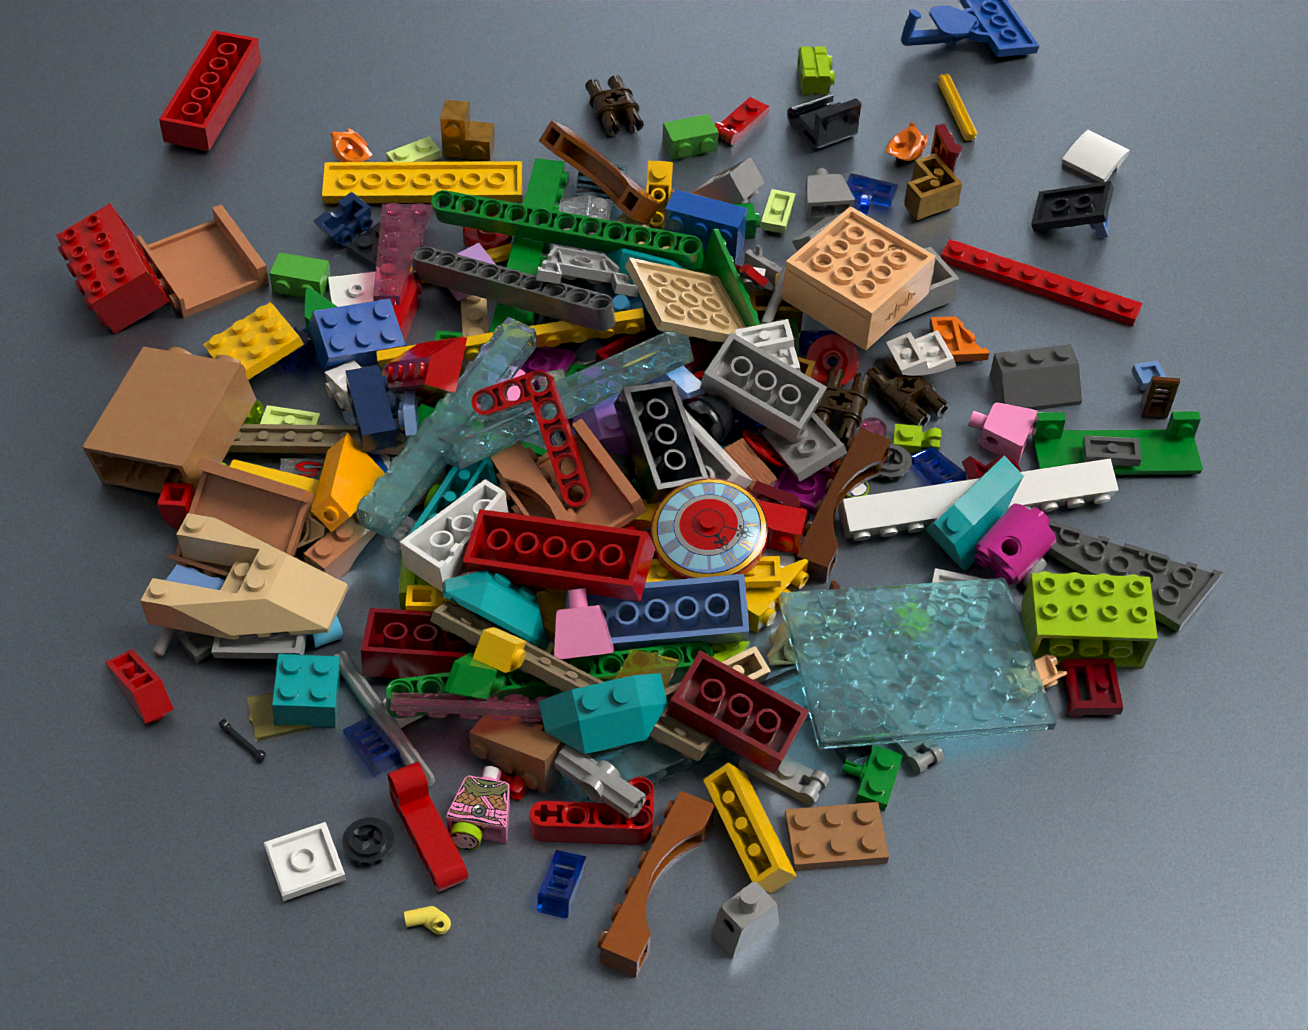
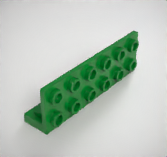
M713 229L702 264L695 269H684L718 276L746 327L761 325L758 320L757 311L753 309L750 302L749 293L742 284L741 275L734 266L733 257L730 256L726 248V241L722 238L719 229Z
M1172 411L1166 429L1063 430L1066 422L1064 412H1037L1031 435L1038 469L1084 463L1082 441L1084 435L1139 438L1142 459L1140 466L1112 465L1115 475L1201 474L1203 470L1195 441V435L1201 421L1199 411Z

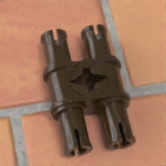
M614 75L608 79L609 90H602L597 79H594L595 85L592 79L588 80L585 84V88L590 95V106L594 108L597 120L603 123L607 134L612 136L611 129L614 135L621 131V125L618 123V120L626 119L629 129L635 132L633 125H635L637 131H640L644 126V122L638 113L639 105L634 101L632 91L625 87L619 75H616L618 82Z
M893 356L886 360L884 369L895 377L894 379L887 378L876 366H873L872 369L870 368L865 373L871 378L870 385L878 391L880 399L886 400L895 408V412L898 415H905L917 426L924 427L931 418L926 411L918 406L919 404L928 406L938 417L945 415L950 408V404L935 392V386L932 383H928L920 375H902Z
M831 367L828 370L824 385L827 389L814 413L827 427L829 422L840 425L836 437L842 443L845 437L846 447L850 437L854 436L856 428L862 423V413L864 407L868 404L866 393L871 378L864 374L861 382L862 373H857L854 376L851 390L843 389L840 387L845 372L838 368L835 376L836 367Z

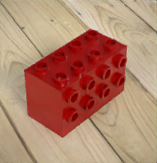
M111 203L56 235L61 244L57 247L60 254L65 260H69L66 264L69 272L74 278H78V280L74 281L82 295L86 294L87 296L83 299L86 306L91 312H97L95 315L103 327L108 325L114 333H117L169 302L135 235Z

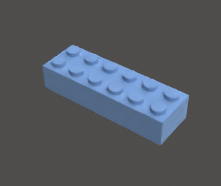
M744 574L646 582L641 602L586 594L588 606H602L614 646V652L702 641L708 645L750 641ZM565 591V592H566V608L568 609V608H570V606H569V598H568V591Z

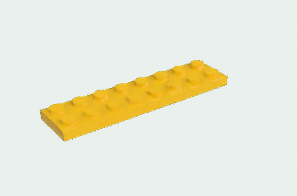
M522 161L325 162L323 203L337 204L338 201L351 191L365 203H431L432 196L441 190L507 202H522Z

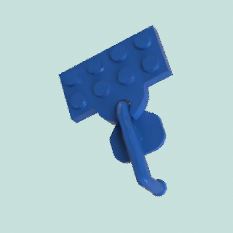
M960 0L959 2L964 10L949 5L934 6L930 9L929 16L938 29L914 31L916 22L921 18V14L915 9H910L901 36V42L904 46L954 43L968 38L976 42L988 43L997 57L1036 54L1039 49V44L1008 0Z

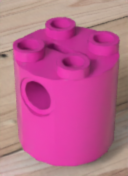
M1015 503L1011 505L975 545L977 554L973 557L974 560L985 569L989 567L997 574L995 577L1003 586L1009 587L1011 584L1016 585L1020 583L1056 543V536L1048 526L1050 524L1049 518L1038 508L1033 507L1030 510L1021 504Z

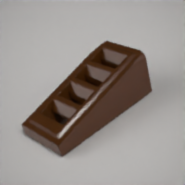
M1152 376L1141 398V416L1168 418L1180 384V378Z

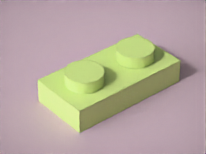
M428 136L386 153L388 162H431L441 158V150Z
M772 189L760 229L785 234L796 194Z
M267 405L260 424L319 425L321 423V415L315 412Z

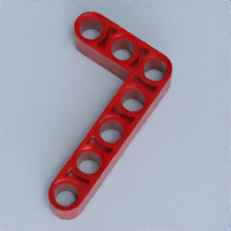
M537 370L475 392L471 400L474 411L484 416H494L532 403L564 501L573 507H582L588 504L592 496L591 488L555 380L550 374ZM543 376L547 379V388L542 392H537L534 388V382L537 378ZM512 386H518L520 389V396L515 401H510L507 397V392ZM490 395L493 399V405L489 410L484 411L480 406V401L484 396ZM554 404L557 410L554 418L547 420L543 415V410L546 405ZM557 431H562L566 436L565 443L560 447H556L552 443V437ZM571 458L575 463V468L571 474L566 475L561 470V464L565 459ZM575 486H580L584 491V497L579 502H574L570 497V491Z

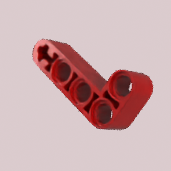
M414 762L388 773L389 793L393 806L437 892L468 880L469 876L463 859L429 796L427 779L419 762Z
M635 777L628 782L646 794V801L640 812L630 819L606 803L537 802L531 807L529 812L530 833L534 839L541 842L645 844L652 838L654 785L645 777ZM572 821H580L581 823H579V824H572V823H570V822H572ZM603 822H611V823H613V824H611V825H604V824H602V823H603ZM635 823H643L644 825H643V826H636V825H634V824H635Z

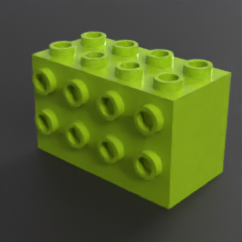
M1047 571L1031 574L1021 602L1026 664L1044 654H1053L1057 658V665L1062 660L1069 658H1114L1115 667L1144 668L1158 639L1150 577H1140L1135 574L1111 576L1106 573L1082 575L1076 572L1053 574Z

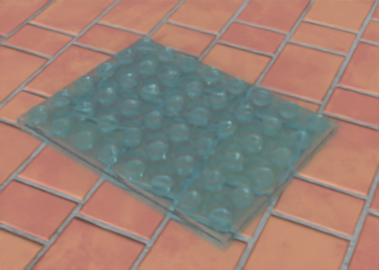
M1005 578L780 593L779 603L819 749L1054 730L1057 724Z

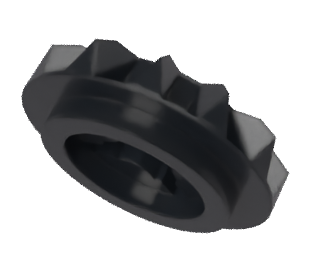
M372 817L362 818L353 822L344 832L343 848L348 859H354L358 865L362 862L373 865L375 861L380 859L385 861L386 855L393 851L394 834L391 827L383 820ZM374 834L373 838L376 845L370 844L364 850L362 840L367 841Z

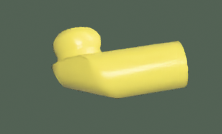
M434 906L404 911L406 928L424 925L436 934H444L451 926L450 918Z

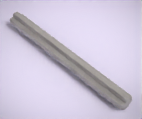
M341 651L334 656H340L341 676L403 764L407 766L418 761L426 776L428 787L432 786L435 783L433 773L393 717L387 713L385 706L347 652Z

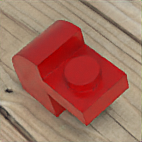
M164 483L157 506L166 523L176 530L180 529L189 513L195 495L193 484Z

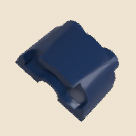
M351 191L338 201V207L335 211L331 213L325 211L313 222L335 242L340 243L342 246H347L362 232L368 231L372 226L373 220L370 218V206Z

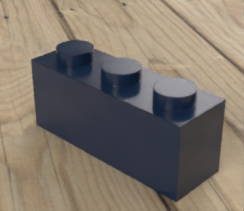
M379 365L345 370L346 388L363 452L397 447L396 435L401 434L398 418H393L392 413H395L392 396L387 397L386 392H389L386 375L381 376Z

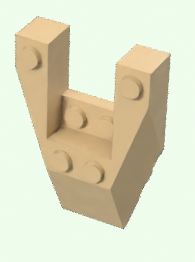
M188 513L176 534L182 556L187 559L231 566L232 568L221 590L152 578L140 600L148 624L234 640L238 639L240 635L257 634L258 638L270 637L272 633L289 632V635L328 633L349 587L347 583L213 517Z

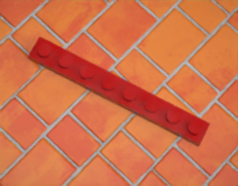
M949 239L941 254V259L946 264L1130 326H1134L1143 304Z

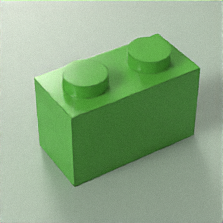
M709 114L663 123L662 142L672 160L717 151L718 130Z
M279 252L269 273L272 292L304 298L306 289L309 287L324 297L329 286L328 277H331L329 261Z

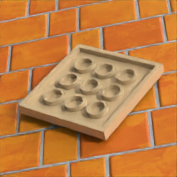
M629 257L625 267L633 283H636L639 287V295L657 330L664 333L682 334L689 338L698 337L710 342L718 341L724 343L731 332L735 334L736 329L746 328L718 276Z

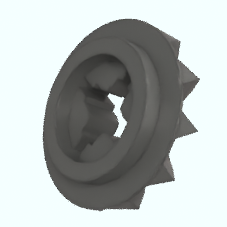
M890 443L889 455L885 462L894 458V463H891L889 466H885L884 463L879 478L886 476L892 481L894 477L902 479L905 473H909L912 459L908 451L899 445Z

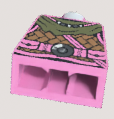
M486 766L483 769L481 778L474 776L465 777L446 816L449 833L454 824L468 822L481 830L482 839L507 843L510 785L507 782L500 781L502 774L500 769Z

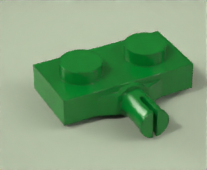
M874 744L869 759L863 766L846 759L842 772L859 777V790L855 800L861 803L878 802L879 809L885 811L903 755Z

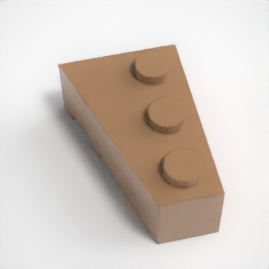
M490 707L469 732L470 749L477 757L481 759L486 758L496 764L502 772L521 776L528 788L537 789L546 794L562 775L560 771L554 768V762L566 744L543 732L545 730L543 725L536 723L533 727L521 723V717Z

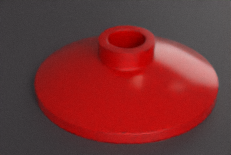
M835 334L825 335L817 339L810 346L806 356L807 360L815 361L813 379L825 385L828 370L831 368L827 361L830 358H835L838 364L835 366L834 375L836 376L838 368L842 369L845 372V376L841 386L847 384L853 379L859 367V354L855 345L845 337Z
M746 429L743 430L744 440L763 462L766 461L779 467L786 466L767 442L753 432Z

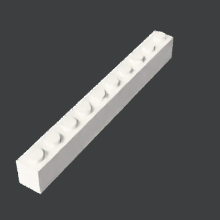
M1111 459L1021 472L1024 477L1007 510L1015 503L1021 504L1030 510L1035 507L1041 509L1042 512H1050L1063 505H1067L1068 508H1076L1089 501H1094V504L1106 503L1119 490ZM979 479L843 499L837 508L844 539L853 538L854 541H863L869 539L870 535L881 534V537H889L901 530H908V533L922 531L925 529L924 527L930 526Z

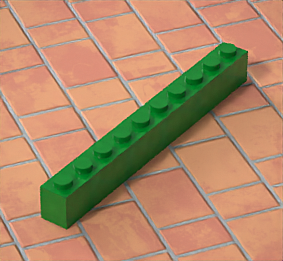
M535 158L523 205L556 211L561 210L559 203H563L565 195L563 187H567L569 172H565L564 161ZM514 237L506 268L536 276L538 268L542 266V262L547 260L546 254L550 253L552 243ZM497 302L489 333L528 327V325L533 326L535 313ZM518 350L507 353L521 354L522 351Z

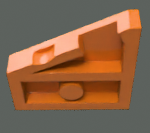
M956 316L930 318L929 326L931 333L939 331L955 362L988 360L989 350L986 347L982 349L975 342L976 336L970 330H967Z

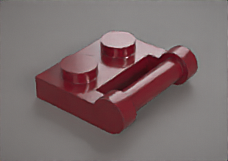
M945 124L936 125L930 155L936 153L955 174L957 160L961 156L962 147L954 143L953 134L949 133Z
M756 480L752 492L758 500L805 509L801 507V501L796 495ZM808 511L806 513L805 524H807V522L810 519Z
M1069 658L1059 663L1060 671L1067 672L1064 675L1069 701L1067 704L1069 717L1121 715L1123 703L1114 658ZM1076 673H1084L1089 701H1081Z

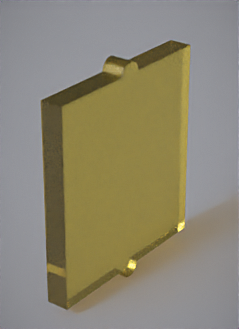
M631 649L616 679L633 675L660 673L664 690H666L679 661L658 655L657 652L648 653Z
M274 692L247 697L251 712L249 722L253 723L257 741L310 729V725H274L272 707Z

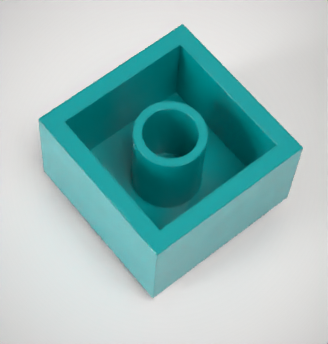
M278 654L272 704L274 725L336 728L340 686V656Z

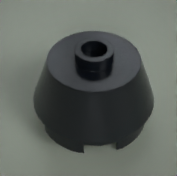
M717 394L693 397L688 400L686 407H684L719 445L724 442L735 425V416L731 406L723 397Z

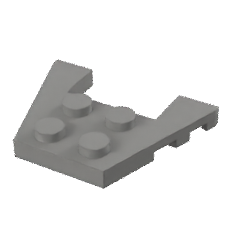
M554 246L548 254L547 260H544L542 266L537 270L536 280L560 284L561 277L568 280H575L578 277L584 278L593 284L611 283L615 294L638 297L639 287L636 283L631 285V278L627 274L619 273V267L604 254Z

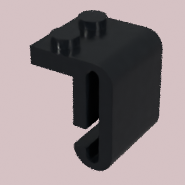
M828 94L789 108L787 110V118L790 125L813 150H817L857 135L862 105L857 98L844 103L838 102L830 105V102H833L834 95Z

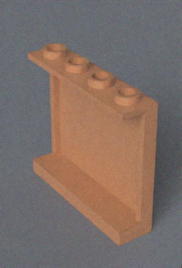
M222 204L212 207L214 220L146 245L140 235L136 236L164 292L168 294L171 307L174 310L178 309L183 318L269 284L266 264Z
M581 418L572 424L576 432L573 437L591 488L592 496L588 504L582 507H573L566 502L562 505L566 510L571 508L580 523L622 528L647 510L639 494ZM563 441L562 443H560V444L557 445L556 447L562 446V445L565 443V441ZM548 452L538 458L539 461L535 464L539 469L544 466L550 475L552 482L549 485L552 490L556 487L560 490ZM571 458L565 459L561 464L562 472L568 475L574 471V461ZM500 473L496 474L501 483L498 488L505 491L506 501L511 499L515 504L511 507L515 514L555 519L546 507L524 494L513 492ZM575 486L570 491V497L574 502H579L584 497V491L580 486Z
M199 458L196 469L203 472L189 513L216 518L294 557L315 494L298 487ZM179 543L175 555L167 553L166 556L176 560L174 566L178 564L186 568L199 567L202 568V574L213 578L218 577L219 574L228 576L232 568L231 566L183 558Z

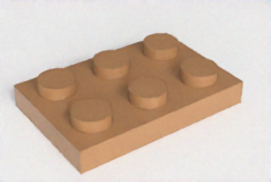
M878 802L785 809L784 817L794 871L888 863L889 853Z

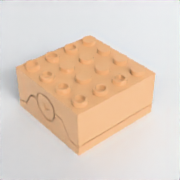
M850 206L786 261L782 299L862 349L867 350L929 294L936 256Z

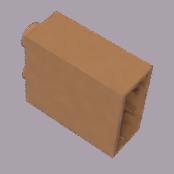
M143 347L82 446L102 483L161 494L165 482L193 484L196 492L203 472L196 469L199 458L221 464L257 400L247 379L246 369L241 362L228 355H219L216 359L192 355L189 351L180 347H170L167 351Z

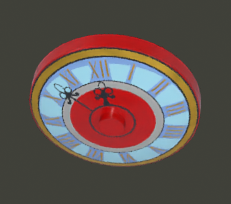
M698 479L680 485L663 498L652 518L651 540L655 546V555L661 565L678 579L736 574L746 575L757 565L765 551L768 540L767 518L760 502L744 487L724 479Z

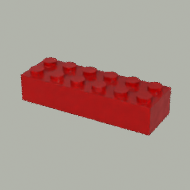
M213 30L159 119L163 142L210 151L261 63L258 38Z
M479 509L463 563L469 572L474 570H488L493 574L498 572L505 575L511 583L563 591L586 588V594L641 602L655 546L648 532Z

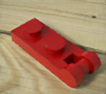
M749 97L721 123L717 122L715 124L718 130V138L723 137L727 143L734 145L769 114V106Z

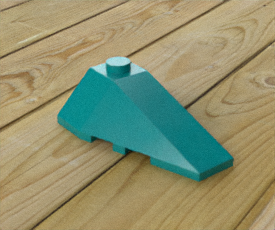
M1005 455L925 529L963 571H966L975 562L973 558L977 554L975 545L1006 512L1024 477Z

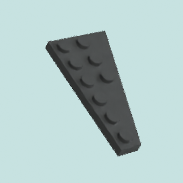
M1050 521L1048 525L1056 536V543L1049 549L1047 554L1082 575L1106 573L1111 576L1135 574L1140 577H1150L1155 619L1177 632L1180 631L1223 575L1221 571L1213 569L1211 573L1198 569V564L1187 562L1186 565L1171 561L1167 555L1124 543V546L1108 542L1109 538L1099 535L1097 539L1082 534L1080 529Z

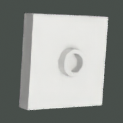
M380 271L328 277L331 302L338 307L384 300Z
M326 822L264 842V847L283 901L346 880Z

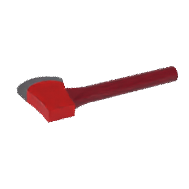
M734 264L741 277L750 280L757 287L773 293L775 288L770 281L751 265L743 264L740 266Z

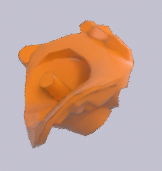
M910 122L906 129L898 132L889 141L885 151L900 160L912 161L922 155L929 135L923 136L914 122Z
M348 128V132L333 131L330 133L333 154L340 162H365L373 156L367 148L366 141L352 129Z

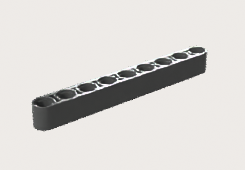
M432 247L418 248L412 254L416 274L421 281L597 331H607L616 324L612 298L608 295L561 282L556 284L536 280L535 275Z

